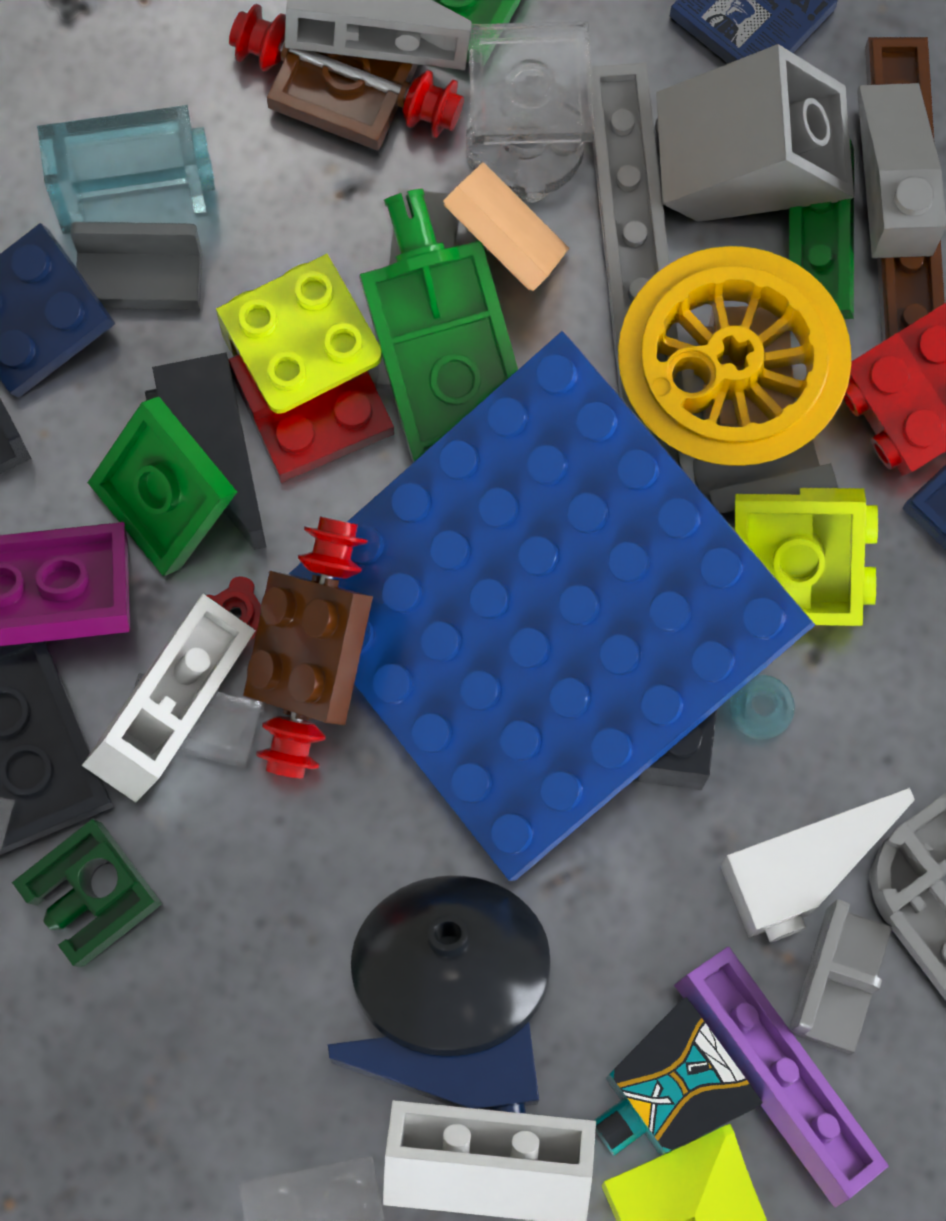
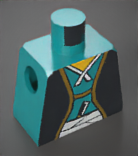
M686 997L606 1077V1080L620 1101L593 1121H596V1133L614 1156L643 1134L646 1135L656 1151L662 1155L754 1110L763 1102Z

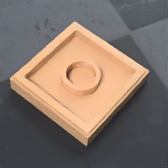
M484 162L443 200L444 206L528 290L534 291L550 275L570 249Z

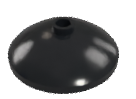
M447 875L426 878L406 885L390 894L364 920L354 941L351 955V976L354 992L361 1009L369 1021L382 1034L397 1044L416 1052L436 1056H461L478 1053L499 1045L514 1036L532 1019L545 997L550 979L551 961L549 944L543 926L535 913L523 900L506 888L484 879L469 876ZM447 936L459 938L456 943L450 945L442 944L438 941L440 938Z

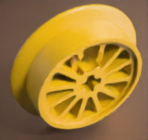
M723 246L704 249L683 256L665 266L646 282L637 293L624 318L618 345V362L622 383L631 405L645 425L658 438L670 447L697 460L727 466H746L761 464L784 457L803 447L826 427L841 405L847 390L851 371V345L845 320L839 307L824 286L809 272L787 258L769 251L742 246ZM724 301H739L748 304L741 326H729ZM705 304L711 305L717 332L712 335L691 310ZM763 308L779 319L757 336L750 328L757 309ZM674 323H679L700 346H694L667 337L666 333ZM786 331H792L800 344L799 347L764 352V349ZM661 353L670 357L667 362H660L657 359V354ZM723 355H729L733 362L744 359L743 369L737 370L732 363L721 365ZM804 364L806 366V377L804 380H798L767 369ZM691 369L694 370V375L699 376L704 381L706 387L699 392L688 393L679 389L673 380L678 372ZM762 387L798 399L794 404H789L782 410ZM745 396L750 398L769 421L762 424L750 423ZM728 399L733 402L738 427H727L717 424L724 402ZM710 405L713 406L709 419L702 420L693 415L706 410Z

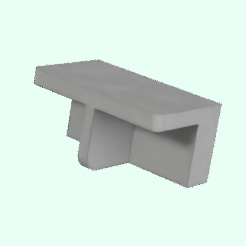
M837 899L825 911L789 1029L795 1036L851 1055L855 1053L872 994L880 989L882 979L878 977L893 927L848 912L850 903Z

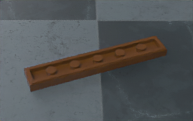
M868 37L865 46L867 85L919 83L934 139L928 37ZM941 240L933 256L877 258L881 338L883 342L945 303Z

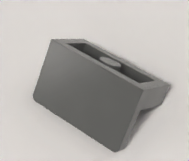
M72 222L71 237L77 251L76 268L104 308L200 310L202 249L195 224Z
M813 440L784 457L761 464L727 466L697 459L693 460L695 485L731 527H735V494L800 495V488H838L832 464L820 466Z

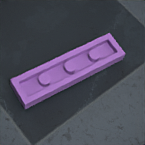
M729 946L674 985L683 999L686 997L689 999L763 1102L761 1107L834 1208L849 1200L889 1167Z

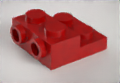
M946 303L851 361L850 378L843 401L856 417L864 414L876 433L871 438V443L878 457L888 469L892 470L897 467L902 476L912 473L946 451Z
M238 353V355L228 359L232 377L281 483L394 435V425L369 375V370L285 413L279 414L271 411L240 354Z

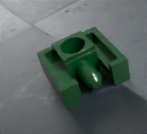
M94 819L87 822L11 882L26 903L38 905L45 900L43 898L64 880L67 879L73 888L46 910L43 922L50 930L64 929L88 909L94 916H97L70 939H65L58 944L71 964L77 967H84L162 905V902L102 822ZM111 862L117 871V884L109 895L99 898L92 889V875L100 865Z

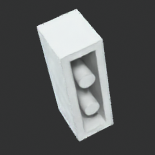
M393 1100L385 1152L383 1205L533 1221H587L593 1176L596 1121Z

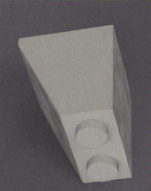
M774 45L656 92L658 118L656 119L655 130L660 149V184L663 205L697 222L785 210L796 206L806 207L810 206V204L831 201L834 203L838 202V200L854 198L846 86L781 45Z

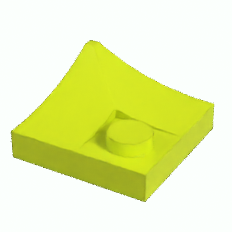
M731 1124L725 1125L669 1153L610 1178L601 1185L616 1221H767Z

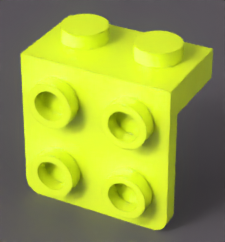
M328 254L309 263L295 266L283 276L254 290L243 292L235 296L228 303L216 308L221 334L233 356L238 353L240 354L268 407L275 413H285L378 366L382 360V351L379 343Z

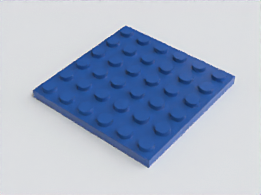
M563 331L555 336L347 521L358 524L356 537L368 540L367 544L353 547L351 560L362 568V571L347 579L333 577V579L339 580L338 587L373 596L354 682L355 686L509 881H516L815 626V623ZM302 563L289 573L310 580L312 575L321 576L319 573L308 571Z

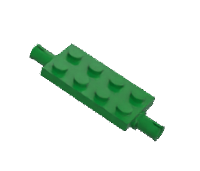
M422 188L407 191L406 200L412 218H409L407 215L402 193L384 199L401 254L395 256L396 263L359 275L413 463L518 370L483 244L478 240L457 247L445 248L444 243H437L424 199L425 193Z

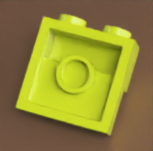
M800 488V495L735 494V531L815 625L863 626V605H875L876 567H864L865 544H877L878 505H866L864 488Z

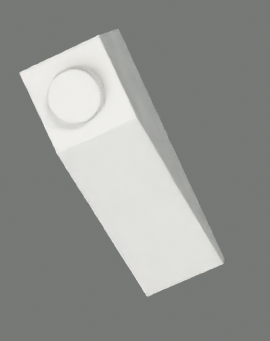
M202 594L113 718L82 766L136 803L160 778L256 630L205 594Z
M911 789L902 790L727 855L720 867L748 938L766 932L769 942H774L806 929L803 918L809 916L819 907L913 803L915 799Z

